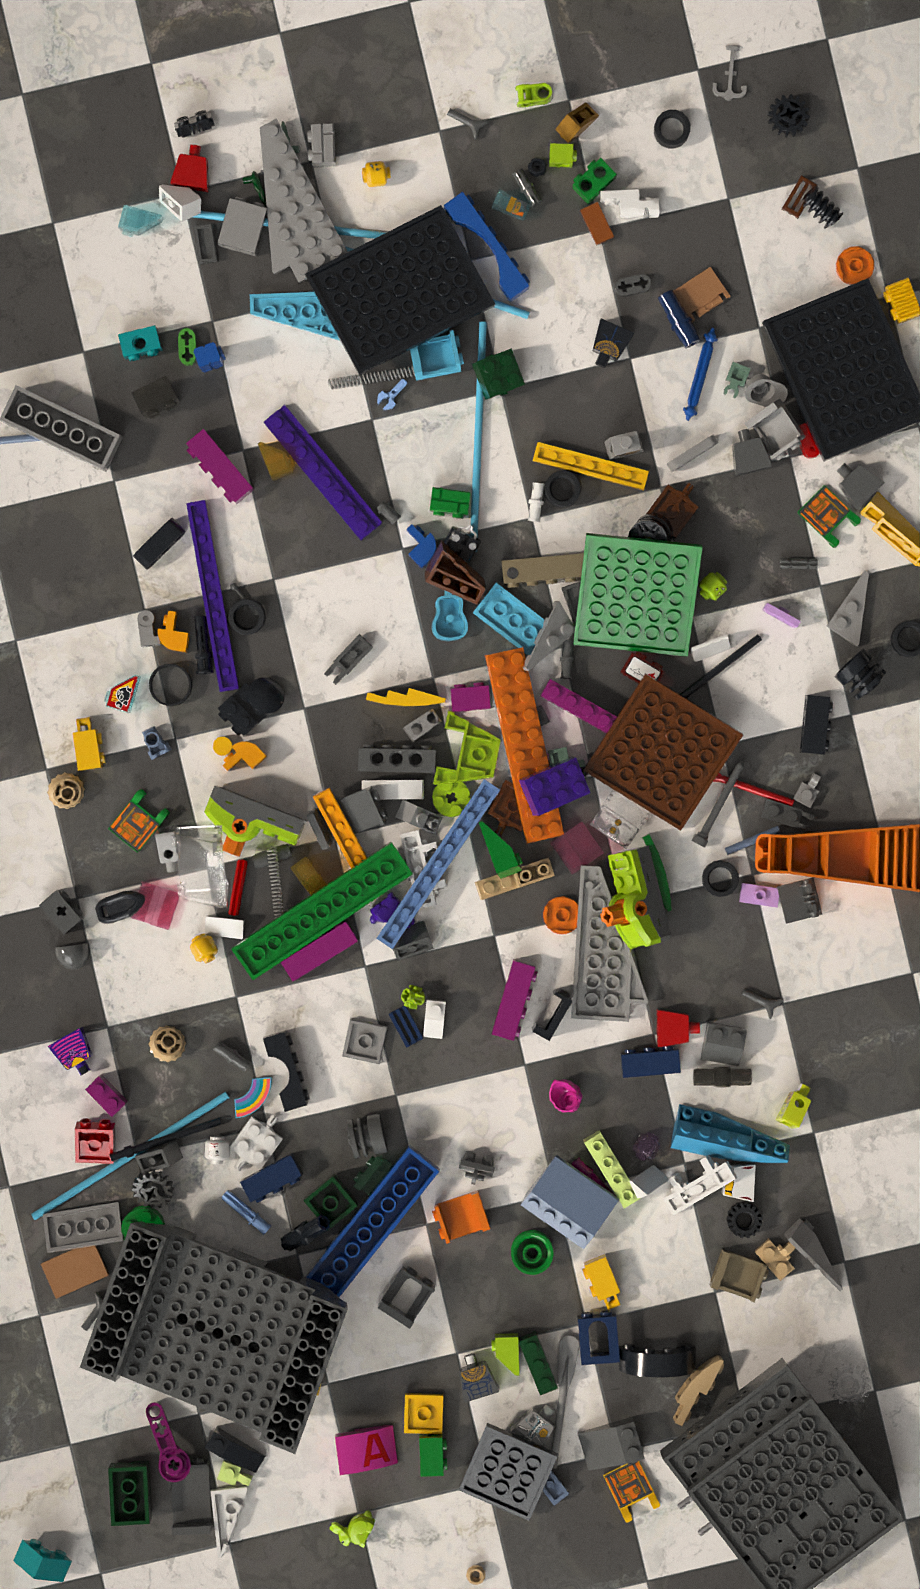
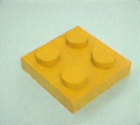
M405 1393L404 1433L442 1434L443 1394Z

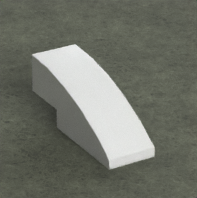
M362 780V789L372 786L374 790H377L380 800L424 799V780Z

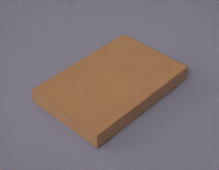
M97 1245L71 1249L41 1263L56 1299L109 1276Z

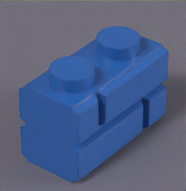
M214 342L206 344L205 347L195 348L193 351L198 366L204 373L211 371L212 368L222 367L224 364L223 360H226L221 346H216Z

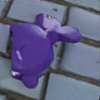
M392 891L385 899L370 909L372 914L370 922L372 924L377 922L387 923L401 903L400 899ZM414 918L412 919L407 928H410L411 925L415 923Z

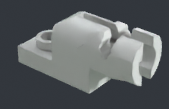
M639 189L600 191V203L610 206L619 202L620 217L624 219H643L645 211H647L649 218L659 217V199L650 197L639 199Z

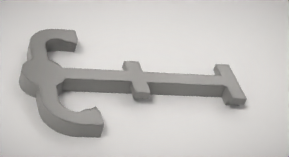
M731 45L726 46V50H731L729 71H725V75H729L727 91L725 93L718 92L716 89L717 83H713L712 86L714 95L724 97L727 101L733 98L744 97L747 86L744 85L741 86L742 93L740 94L733 93L731 90L732 77L736 76L737 71H733L734 53L739 51L740 48Z

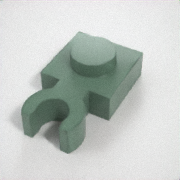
M732 362L725 380L730 382V385L725 387L723 394L726 395L728 390L732 389L734 390L733 398L735 399L739 393L737 387H744L751 368Z

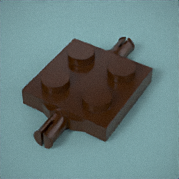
M687 483L682 492L675 490L668 484L647 512L661 514L666 517L673 527L674 538L679 535L698 509V506L688 497L693 488H695L693 485L689 488L690 483Z
M506 779L487 813L500 822L495 831L498 834L500 828H502L499 833L500 836H502L506 827H513L520 832L523 829L513 783Z

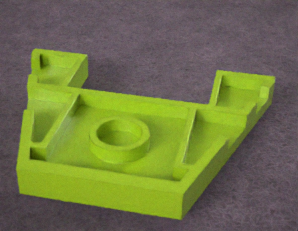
M448 711L445 729L464 733L457 770L436 767L433 784L493 778L501 740L485 730L474 726L464 718H460L455 713Z

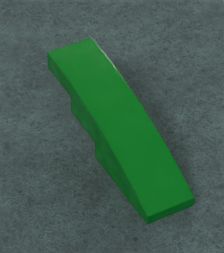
M646 834L641 838L646 846H649L663 904L669 912L672 908L666 872L650 834Z

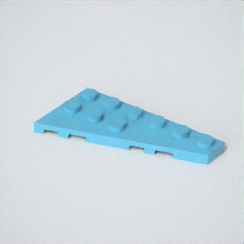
M314 292L250 294L251 315L339 340Z

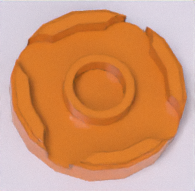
M859 246L843 250L836 261L838 277L849 285L870 278L874 271L872 255Z
M560 896L551 899L546 904L543 911V919L548 929L557 934H568L577 928L578 904L569 897Z

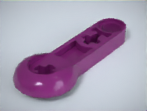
M156 1402L150 1403L146 1407V1416L160 1451L159 1472L169 1482L182 1481L190 1472V1458L176 1444L163 1407ZM154 1406L160 1409V1414L157 1417L150 1415V1410ZM160 1420L161 1425L166 1427L164 1434L157 1432L159 1430L158 1423L155 1422L153 1424V1421ZM173 1461L180 1464V1466H177L178 1470L176 1471L173 1468L170 1469L171 1462Z

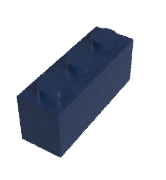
M674 1045L664 1046L663 1050H655V1047L643 1048L644 1051L636 1052V1049H625V1053H620L623 1078L681 1073L679 1050L674 1048Z
M291 1153L242 1179L240 1184L250 1203L253 1201L259 1203L267 1198L266 1194L273 1192V1194L278 1193L284 1189L283 1185L287 1183L292 1185L300 1181V1176L303 1173Z

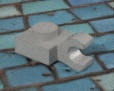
M813 773L807 784L801 782L793 799L811 808L819 793L814 788L821 776Z

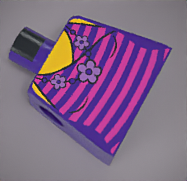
M83 1027L48 1046L66 1070L75 1066L80 1076L90 1071L85 1060L93 1056Z

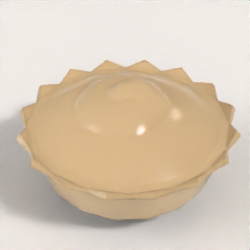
M64 772L62 775L57 774L56 778H53L48 785L49 790L47 793L49 800L59 808L69 809L70 807H75L84 797L83 792L85 789L83 782L72 773L67 774Z
M167 1025L159 1027L150 1036L148 1044L150 1052L154 1054L155 1058H159L160 1061H176L185 1051V1036L175 1027Z

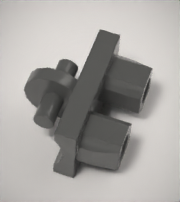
M466 1151L463 1160L460 1161L459 1169L469 1171L466 1172L465 1177L472 1179L471 1184L475 1185L476 1180L484 1181L485 1176L483 1175L493 1176L495 1169L493 1167V1157L483 1156L482 1164L474 1163L476 1153Z

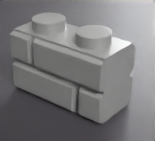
M312 124L311 130H307L308 142L312 143V149L308 150V160L312 161L313 167L336 166L334 124Z

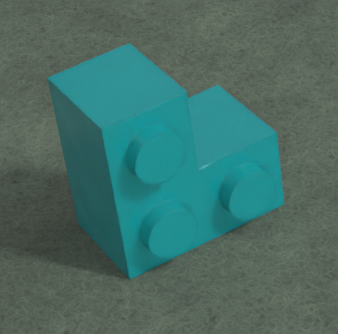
M36 1539L22 1540L13 1561L33 1579L63 1582L72 1562L66 1556V1553L58 1549L50 1551L41 1545L42 1543Z

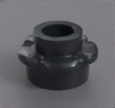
M534 158L528 164V171L534 177L542 176L546 172V162L543 159Z

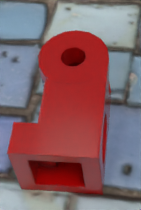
M807 424L799 425L806 436L800 441L802 443L800 445L802 454L808 459H813L820 453Z

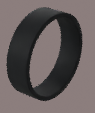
M164 664L156 668L151 674L149 690L152 697L160 704L176 706L183 703L189 697L192 690V680L189 673L181 666ZM168 666L180 668L186 674L189 681V688L185 697L179 702L172 704L160 701L155 696L152 688L155 674Z

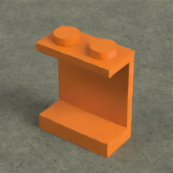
M478 1190L435 1204V1210L432 1211L435 1222L439 1221L441 1226L438 1229L441 1240L445 1239L446 1244L450 1243V1240L483 1230V1232L490 1230V1224Z

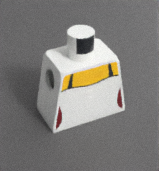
M752 1162L731 1165L738 1178L723 1186L722 1194L754 1202L756 1165Z

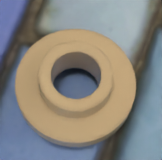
M479 1565L469 1567L466 1573L467 1580L473 1585L481 1584L485 1579V1570ZM477 1571L480 1575L478 1577H474L472 1573Z

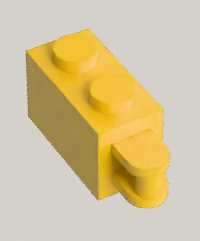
M90 717L76 719L78 732H73L78 771L103 768V763H106L105 753L101 752L100 744H103L102 734L98 733L97 729L92 730ZM87 725L88 730L82 731L81 726Z
M603 1254L584 1262L585 1268L582 1271L586 1280L590 1278L592 1286L589 1288L593 1297L597 1296L599 1301L604 1299L608 1310L620 1306L616 1295L620 1293V1289L606 1255ZM614 1296V1300L607 1301L608 1297Z

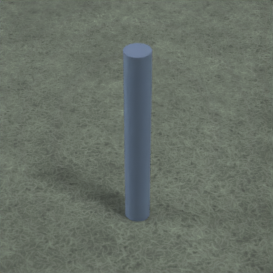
M28 434L0 437V445L40 441Z
M775 826L726 847L725 851L729 855L753 845L761 834L780 833L779 827Z

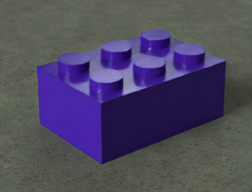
M576 757L563 760L519 780L533 816H540L591 793Z

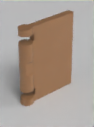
M711 267L674 290L681 306L684 307L688 316L692 318L691 322L695 321L694 316L691 314L694 311L698 317H701L721 304L723 300L719 296L723 293L726 299L730 298V294L726 291Z

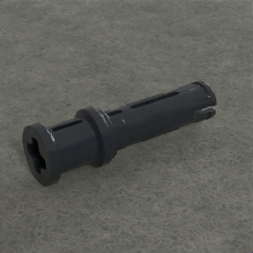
M206 616L194 617L197 644L195 659H197L198 667L196 675L212 674L213 670L211 669L210 662L212 654L208 650Z

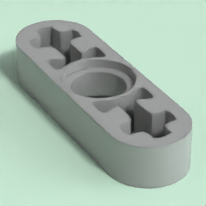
M713 434L667 463V466L671 472H674L719 442Z

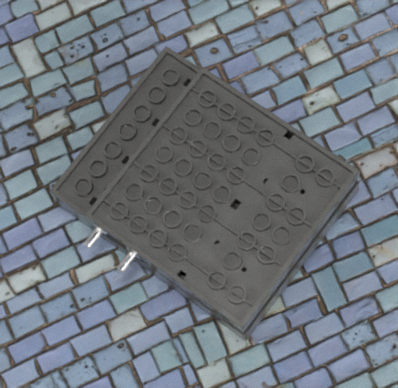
M783 1358L660 1450L662 1459L689 1494V1496L677 1504L678 1508L682 1510L694 1501L709 1520L706 1525L698 1530V1534L703 1536L714 1527L761 1589H813L904 1520L895 1506L896 1501L892 1496L889 1498Z

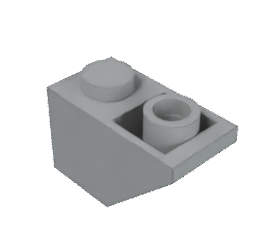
M405 800L402 801L395 816L432 834L436 833L443 818Z

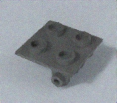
M813 877L777 886L786 924L822 915Z

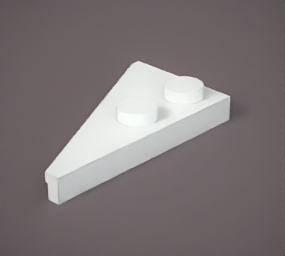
M247 1485L211 1489L218 1558H221L226 1550L248 1490Z

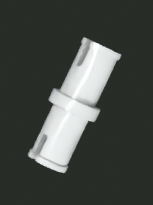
M533 482L531 500L529 499L528 521L540 522L541 505H544L542 498L545 484Z

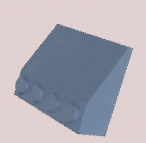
M556 1155L526 1193L521 1206L584 1249L616 1206L619 1198Z

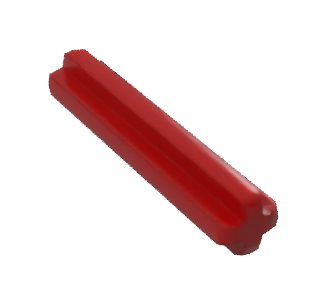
M239 859L237 861L228 911L229 915H239L248 865L246 860Z

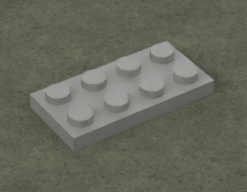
M119 1202L43 1214L47 1253L124 1241L121 1233L122 1218Z

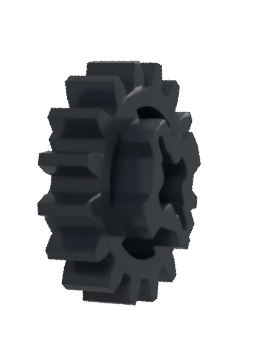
M790 94L789 98L782 95L781 101L776 98L774 101L776 105H770L772 111H769L767 116L772 118L769 119L768 124H774L772 131L779 130L777 135L784 132L786 138L789 133L795 137L796 131L801 134L803 131L802 127L808 125L804 120H809L810 118L806 114L809 108H804L806 102L800 103L799 96L793 99L792 94ZM781 106L782 112L776 115L777 109ZM787 112L789 115H793L791 119L788 116L785 117ZM801 117L800 123L796 125L795 119Z

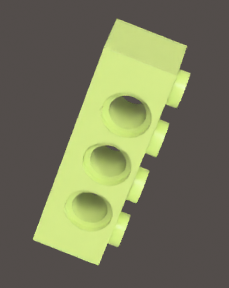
M600 1130L585 1138L583 1141L617 1198H619L623 1208L641 1199L636 1197L629 1182L630 1179Z

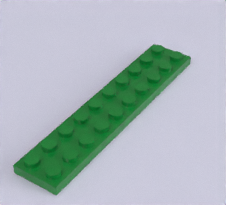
M390 842L233 946L231 950L251 979L255 980L413 873L393 843Z

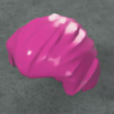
M567 1079L553 1080L549 1091L550 1101L558 1111L572 1113L580 1107L583 1096L579 1086Z

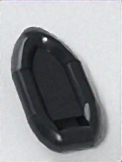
M122 891L103 898L95 907L99 922L111 924L133 916L143 906L145 896L135 891ZM105 906L108 913V917H105L103 907Z

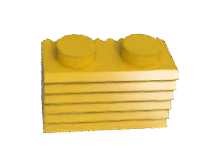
M909 278L887 285L884 288L885 292H883L885 301L887 303L890 302L892 307L890 314L893 321L897 320V323L900 324L920 316V307Z

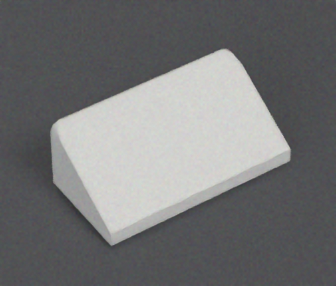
M725 634L691 647L690 651L694 661L697 662L729 650V637Z
M206 916L205 935L243 939L245 920Z
M652 1165L629 1182L636 1197L641 1198L652 1193L669 1181V1179L656 1166Z

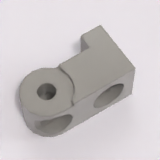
M148 610L141 611L137 617L141 647L162 645L159 637L155 636V615Z
M431 709L406 725L403 729L411 741L414 742L439 724L441 719L434 709Z

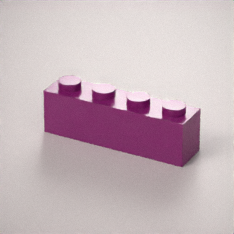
M204 429L186 443L189 447L186 451L193 459L197 457L201 461L199 464L201 469L205 473L208 471L213 476L211 481L217 488L221 486L226 491L223 495L230 503L234 501L237 505L254 490Z
M551 679L540 696L605 734L617 718V716Z
M347 921L344 923L340 922L333 927V930L328 933L325 932L316 938L317 940L307 944L301 950L281 962L292 982L359 941Z
M517 960L512 961L492 1029V1035L514 1041L515 1037H519L522 1026H518L520 1018L524 1019L527 1008L524 1007L525 1001H529L532 994V989H529L531 981L535 982L538 971H535L534 965Z

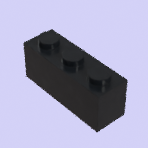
M805 695L800 753L825 755V751H828L829 740H826L827 732L831 730V721H828L829 713H832L833 702L830 701V697Z

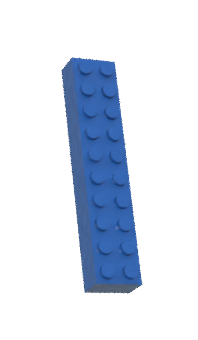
M409 1145L305 1277L322 1283L340 1297L439 1173L440 1168Z

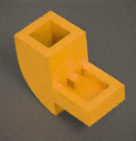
M168 611V615L165 614L163 619V626H166V629H158L159 640L170 650L187 653L190 634L175 631L178 613Z
M238 742L231 746L236 753L233 754L231 752L224 759L226 763L222 766L227 771H230L243 759L252 769H255L267 755L254 743Z

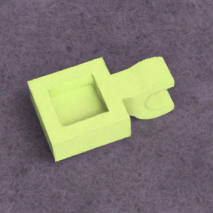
M224 1460L217 1480L234 1486L239 1481L249 1486L253 1476L241 1472V1466Z

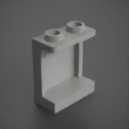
M235 197V199L230 198L219 235L218 245L256 256L264 220L267 216V208H264L265 205L257 202L249 204L246 203L245 199Z
M781 399L773 402L745 422L748 429L754 428L770 452V461L775 458L779 461L787 455L786 451L791 448L793 451L802 445L800 441L806 437Z

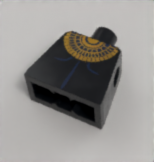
M601 318L592 350L599 354L595 364L606 368L609 359L617 362L632 340L634 332Z

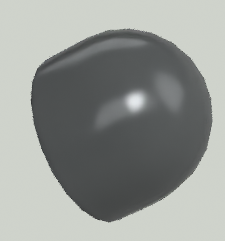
M85 943L55 947L56 957L65 968L70 970L79 969L88 961L89 945Z

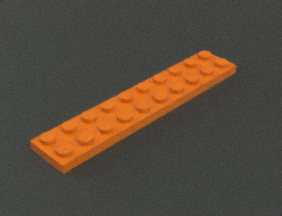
M521 647L485 655L526 843L564 835L559 808L540 816H533L519 782L520 779L549 767L529 671L523 669L526 660L524 648Z

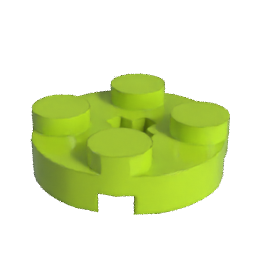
M463 782L438 784L432 795L433 805L444 816H459L470 801V792ZM453 792L457 801H452L450 804L446 795H451Z

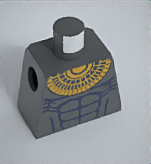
M475 1353L465 1355L466 1366L460 1368L464 1403L498 1393L499 1386L487 1362H477Z

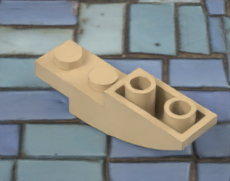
M549 858L521 866L522 871L502 879L496 874L476 881L475 885L480 900L555 876Z
M716 1355L700 1365L679 1389L675 1399L680 1405L673 1416L676 1424L683 1426L684 1422L689 1420L693 1404L696 1405L699 1401V1392L707 1395L708 1391L713 1390L716 1382L715 1378L724 1368V1361L721 1356Z

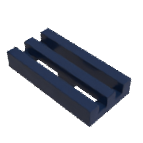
M403 1005L389 1013L406 1048L423 1039L406 1006ZM404 1010L418 1037L414 1038L401 1011ZM395 1014H397L399 1019L401 1020L411 1041H407L402 1029L400 1028L394 1016Z

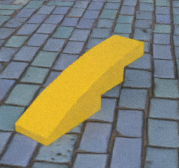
M409 688L407 695L388 690L387 697L367 693L366 700L395 706H428L445 703L446 698Z

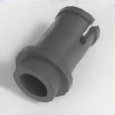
M384 500L377 507L378 513H382L393 525L401 515L389 505L390 502L387 503Z

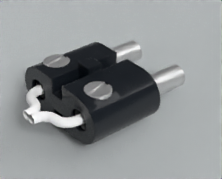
M471 525L467 527L460 526L459 528L452 526L444 543L465 562H470L481 540L477 538L476 532L473 531L474 527ZM461 529H465V530L470 529L471 533H473L474 536L471 535V534H469V533H468V534L465 533V532H464L463 530H461Z

